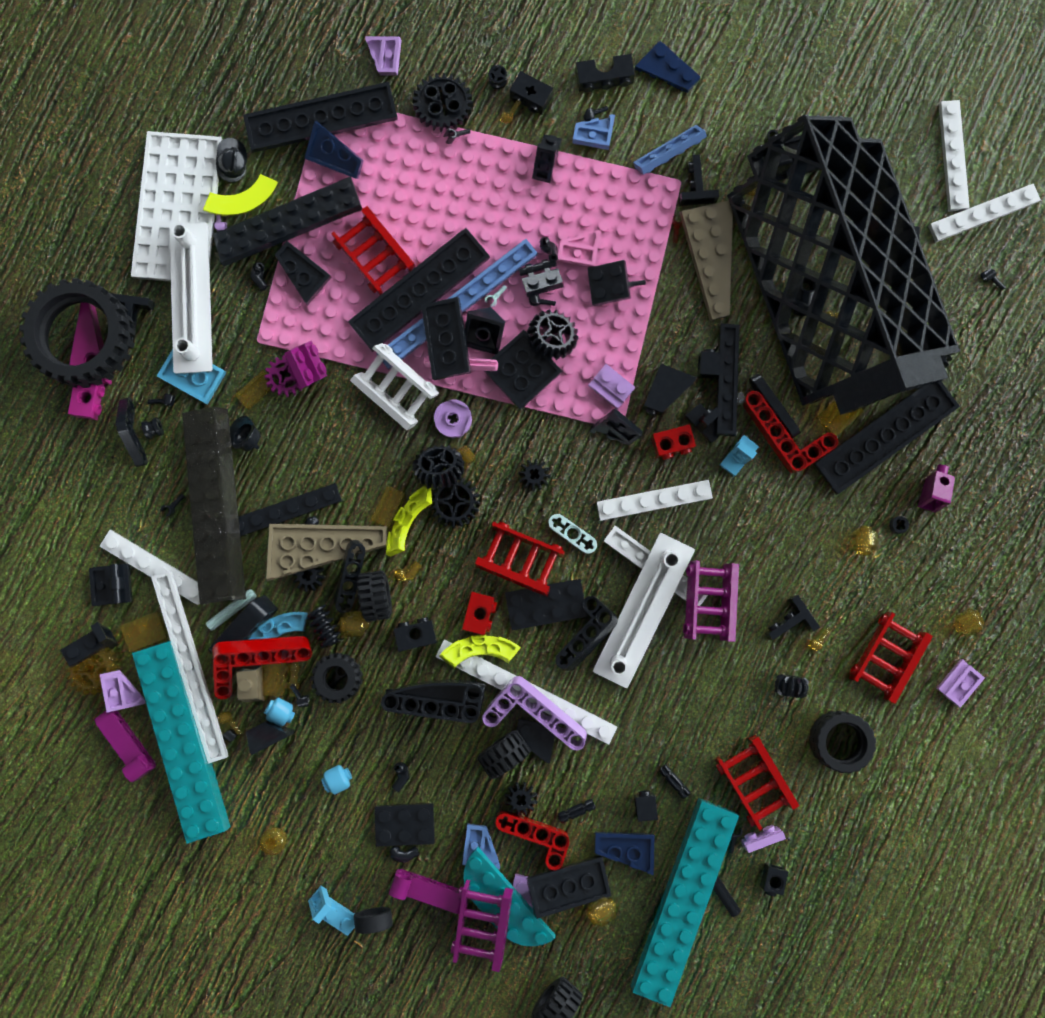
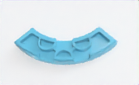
M289 612L273 617L261 624L248 640L277 638L293 631L304 632L308 612Z

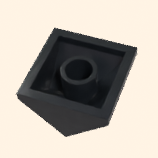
M492 307L468 311L465 335L467 347L496 355L500 350L505 321Z
M266 721L246 731L249 751L253 755L294 734L295 731L294 729L285 726L280 727Z

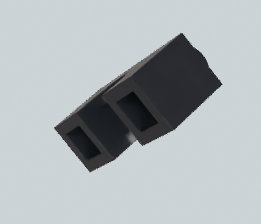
M631 54L613 56L612 69L608 72L599 71L596 68L595 60L576 62L575 73L579 92H592L594 89L600 88L607 90L613 86L626 87L633 84L635 73Z

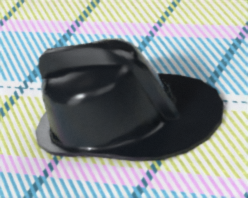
M223 139L217 147L216 170L225 181L237 182L241 180L246 172V149L237 139Z
M247 416L237 418L228 431V440L235 449L239 448L246 452L253 448H260L258 442L261 433L251 419Z

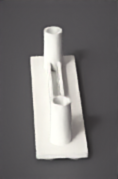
M206 222L170 224L173 372L175 374L212 372L208 224Z
M663 533L658 535L618 617L617 625L613 628L593 669L594 673L628 688L695 551L694 548Z

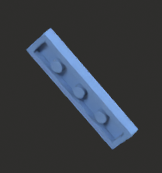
M697 125L691 127L634 161L635 169L643 175L650 173L655 167L667 163L672 157L682 154L687 148L700 143L702 139L707 137L705 130Z

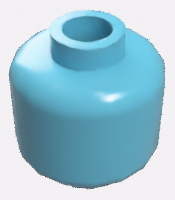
M281 698L270 700L264 711L266 720L280 727L284 726L286 722L290 724L295 715L292 712L293 705Z
M337 765L325 771L321 781L327 793L331 792L336 795L350 787L352 775L348 768L344 769L341 765Z

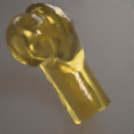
M414 561L409 569H397L394 572V576L398 581L413 580L422 565Z

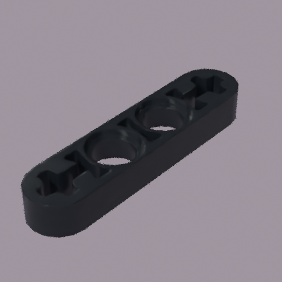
M757 373L749 378L752 388L764 397L791 438L793 439L801 433L799 427L762 376Z
M358 540L348 543L334 598V605L340 613H347L352 609L356 595L357 579L361 573L365 556V547ZM356 546H358L360 551H356V559H354V553L352 549H355ZM349 564H356L357 568L353 572H348L347 566ZM345 582L353 583L349 590L342 588ZM343 595H346L345 600L347 604H344L343 607H341L340 603H343L344 601Z

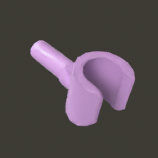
M216 215L214 227L218 232L227 228V223L221 222V216Z

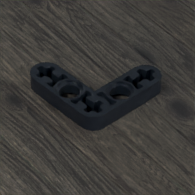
M128 397L119 400L116 428L135 466L140 467L147 465L148 460L133 429L135 408L133 401Z

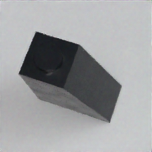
M660 364L642 409L646 410V413L651 416H660L693 385L697 377Z

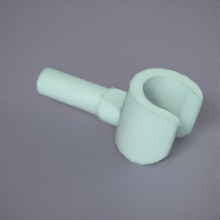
M503 285L494 295H487L485 302L493 298L494 302L490 307H495L497 299L507 287Z

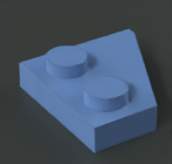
M609 115V118L602 120L595 118L588 122L576 123L572 144L609 150L615 115Z
M467 824L462 865H466L470 854L476 847H479L497 869L500 870V862L488 827Z

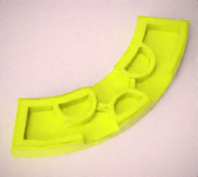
M260 174L257 181L242 193L225 196L210 192L203 211L222 216L248 213L260 206L272 195L278 182Z
M421 487L409 497L410 500L405 506L400 507L393 519L395 523L392 531L388 533L387 556L391 557L405 551V540L412 522L424 508L432 504L431 488Z
M474 635L454 642L439 657L454 669L464 660L479 655L494 656L509 664L521 647L502 637Z

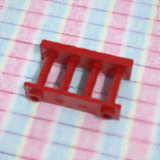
M366 206L361 210L364 216L362 221L339 238L335 232L331 233L334 238L332 243L338 250L342 249L368 280L369 283L367 285L374 294L377 292L379 295H382L383 292L380 286L402 269H407L411 272L416 267L374 213ZM372 226L375 230L373 232L374 235L351 252L345 243L364 228ZM383 240L387 245L385 246L386 249L362 266L356 258L376 242ZM395 254L399 259L397 264L374 281L368 272L388 256Z
M493 522L492 528L497 532L487 555L483 559L477 557L475 562L476 568L547 597L550 586H547L546 581L557 556L564 558L565 551L557 544L552 543V545L512 530L506 523ZM505 534L514 538V541L504 563L499 566L494 564L493 558ZM521 542L532 545L522 570L518 573L511 571L512 562ZM539 549L550 554L539 579L537 578L535 581L529 578L530 575L528 574Z
M886 612L879 618V626L859 662L851 668L849 679L858 682L862 678L884 691V700L896 704L933 636L927 632L914 634L892 621L895 616L893 612ZM888 627L912 641L913 645L910 650L905 651L883 638ZM880 644L902 657V665L896 668L874 655L878 645ZM869 661L893 674L894 679L892 683L887 685L865 672L864 670Z
M753 735L748 738L751 743L749 748L725 762L720 757L715 758L718 763L715 766L721 776L723 774L726 776L748 813L746 819L751 827L755 826L758 830H761L763 828L759 820L783 806H788L794 810L800 805L760 738ZM758 754L761 760L759 765L733 779L728 769L749 756ZM768 771L771 776L769 782L743 796L738 786L761 772ZM772 789L780 791V799L757 813H753L749 806L750 802Z

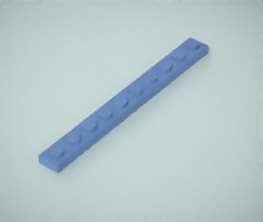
M527 239L523 240L448 299L459 297L462 313L517 272L518 269L538 255L537 251ZM423 318L388 344L392 348V352L401 360L427 341ZM385 359L383 360V364L388 370L393 367Z

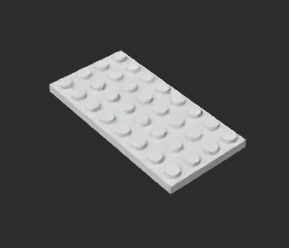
M147 131L131 277L133 279L171 282L170 224L205 222L208 224L210 266L215 214L205 212L203 208L210 192L218 193L219 174L216 170V156L218 144L223 140L222 137Z

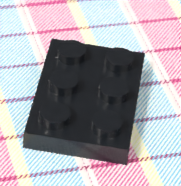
M434 803L375 805L376 847L435 844Z

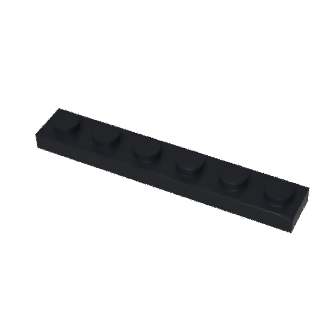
M721 323L719 326L718 352H720V368L717 380V408L722 413L716 418V435L736 436L740 325Z
M337 483L227 520L232 538L237 539L268 528L269 524H280L343 501Z

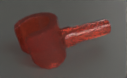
M674 215L672 219V226L674 227L673 243H678V234L682 226V220L677 222Z

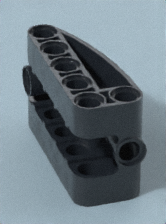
M458 679L418 682L395 690L386 689L385 695L381 699V706L388 712L474 723L479 718L482 710L486 684H481L478 681ZM410 699L416 702V707L410 704ZM429 702H433L436 705V709H431ZM448 705H453L456 708V712H451L448 709ZM473 708L476 714L470 715L467 709Z

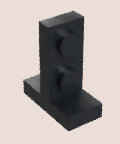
M544 134L542 142L537 146L532 179L547 183L551 182L562 138Z
M700 154L692 155L690 162L687 164L688 174L691 173V180L689 181L690 192H681L679 206L715 204L719 198V189L703 190Z
M112 293L127 308V315L133 320V324H130V327L136 330L139 309L154 310L155 303L149 298ZM131 336L132 342H134V336Z
M699 403L685 416L711 444L720 436L716 435V418L722 412L717 407L713 411L710 408L706 410Z
M793 595L788 599L796 613L792 611L783 617L784 621L779 624L775 622L768 627L769 631L765 635L769 640L776 639L801 621H803L809 631L814 632L820 628L799 595Z
M96 622L91 625L93 631L61 649L60 651L69 667L76 666L106 647L113 649L119 644L112 631L101 623Z

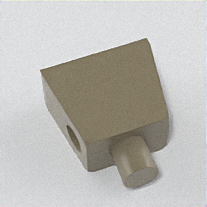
M263 665L242 666L237 671L238 700L242 702L265 701Z

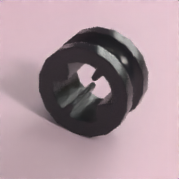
M902 516L895 517L889 523L890 530L895 534L904 533L909 528V521ZM896 521H897V522H900V521L902 522V525H901V526H902L903 529H901V528L897 529V528H896V526H897Z

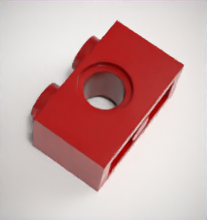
M472 592L462 630L481 635L490 632L492 621L489 620L490 614H495L497 602H494L495 597ZM479 608L484 609L486 612V616L482 620L477 619L475 616V611Z

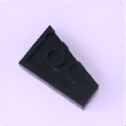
M288 241L275 254L307 306L332 278L330 274Z

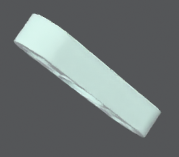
M554 514L550 517L548 524L555 533L586 554L593 553L596 550L597 541L591 535L561 514ZM560 518L562 525L565 526L566 523L570 525L565 529L564 534L560 532L563 530L560 526L553 527V519L557 520ZM574 528L578 531L576 539H570L567 536L569 529ZM582 534L585 535L583 540L586 542L592 541L593 549H584L585 544L582 542L579 545L576 544Z

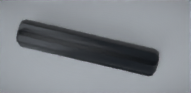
M717 876L713 890L729 914L735 917L739 915L741 909L719 876Z

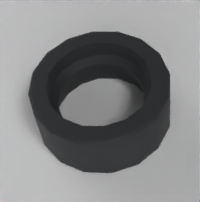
M375 907L355 913V932L371 934L391 928L393 925L391 909L388 907Z

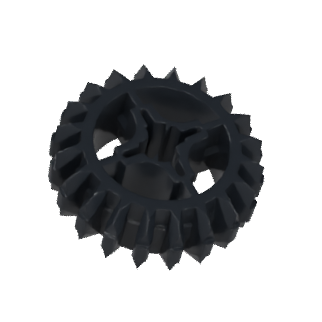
M549 309L546 313L542 311L539 315L536 314L533 320L530 321L527 334H529L527 340L531 341L530 347H536L535 353L541 352V358L547 355L548 360L552 357L555 360H558L560 357L565 358L572 353L577 345L576 342L579 336L576 335L578 329L574 328L575 322L570 323V317L565 318L564 312L560 315L557 310L552 313ZM540 326L543 328V335L540 334ZM563 334L565 335V338H566V343H565V344H564L563 341H562V340H563V338H562V335H563Z
M442 444L440 447L434 445L433 448L427 447L426 451L421 450L420 454L416 455L415 460H413L412 471L415 480L421 486H425L427 489L432 487L435 491L437 488L443 490V487L447 486L450 488L451 484H457V480H461L464 474L465 465L462 455L456 448L452 449L450 445L444 447Z
M463 477L457 484H451V495L447 498L440 499L441 494L449 488L447 486L443 487V490L437 488V493L432 492V496L435 497V499H432L434 506L429 507V510H436L432 516L435 518L440 515L437 521L441 523L445 519L444 526L446 527L449 525V522H452V528H455L456 522H458L460 527H463L462 520L469 524L470 521L467 517L470 516L472 519H475L472 511L479 512V509L474 507V505H480V501L474 499L480 497L479 493L473 494L476 491L475 486L469 489L470 481L464 485L465 478ZM458 487L464 489L469 494L470 500L458 496ZM454 493L457 501L460 500L459 503H456L455 509L452 507V504H449L450 501H453ZM439 504L450 507L451 517L441 512ZM470 505L466 513L457 517L458 509L461 506Z

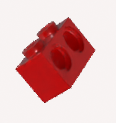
M690 424L654 433L651 436L656 457H662V460L673 458V454L681 453V455L692 453L691 449L696 447ZM681 436L685 437L688 441L687 445H681L678 438ZM666 441L669 444V449L663 450L660 447V442Z

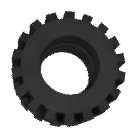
M380 570L360 573L357 579V590L364 620L370 622L390 619L392 603L385 572Z
M335 653L324 656L315 664L316 667L312 670V689L315 688V694L321 696L323 701H329L328 703H341L349 700L361 688L360 685L363 681L361 679L363 675L362 671H360L361 666L355 662L356 660L353 657L351 658L347 654ZM335 666L343 668L348 677L346 686L338 690L331 688L327 682V673L330 668Z
M515 730L491 744L479 754L477 760L489 778L496 779L523 761L529 755L531 749L518 730Z
M560 977L553 981L540 996L533 1008L531 1017L572 1018L581 1004L583 994L565 977Z

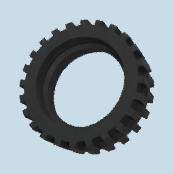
M72 278V283L63 279L59 280L60 285L55 286L52 283L47 285V291L43 293L39 290L36 293L38 298L34 302L31 300L28 302L27 305L30 306L28 313L23 312L21 316L25 319L24 325H19V331L24 333V337L20 338V344L27 347L23 352L26 357L32 359L30 361L31 365L51 379L77 388V385L89 388L90 383L98 386L103 384L102 379L107 378L111 380L114 378L112 373L115 370L122 371L124 367L121 364L124 359L129 361L131 356L127 354L129 348L134 349L135 344L131 341V336H135V330L130 327V324H133V320L127 315V308L100 285H95L92 281L85 280L84 283L78 278ZM85 302L98 307L105 314L108 321V335L101 351L91 360L76 366L64 364L57 360L49 348V331L55 318L64 309L74 304Z

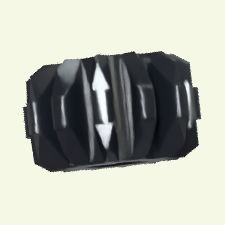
M538 459L534 460V465L531 464L530 460H527L529 467L522 464L521 468L525 472H518L519 476H525L519 482L527 481L524 488L527 489L529 485H532L531 491L533 492L536 485L539 490H542L540 483L547 486L548 482L544 479L551 478V475L544 474L550 470L549 467L542 469L545 462L542 461L540 465H537ZM533 471L534 473V471H537L539 478L531 479L530 472Z
M316 567L292 574L297 576L293 583L300 582L297 588L302 589L304 587L305 592H309L310 587L313 591H316L317 587L315 584L318 586L323 585L319 579H325L326 576L320 575L325 569H318ZM307 571L313 574L310 576L311 580L305 578Z
M780 674L775 680V692L788 697L804 698L809 691V681L800 676Z
M515 782L516 789L509 786L508 790L511 793H505V797L510 799L505 801V805H512L509 808L510 812H513L516 808L517 816L520 815V810H523V814L526 816L527 808L530 811H534V807L531 804L535 805L538 803L536 799H533L537 796V792L530 793L533 790V786L530 785L526 789V782L522 783V787H519V783ZM518 795H525L524 803H522V801L521 803L517 802Z

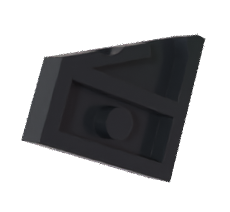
M616 408L592 425L590 432L593 434L597 431L606 434L608 439L618 440L626 445L632 444L643 433L640 428Z
M519 718L517 730L533 753L550 764L555 735L540 722Z

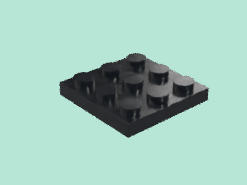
M525 330L520 332L490 359L497 360L498 370L484 371L519 410L524 408L562 373V370L552 359L548 360L547 355L541 358V352L535 353L536 347H530L531 341L527 340L529 334Z

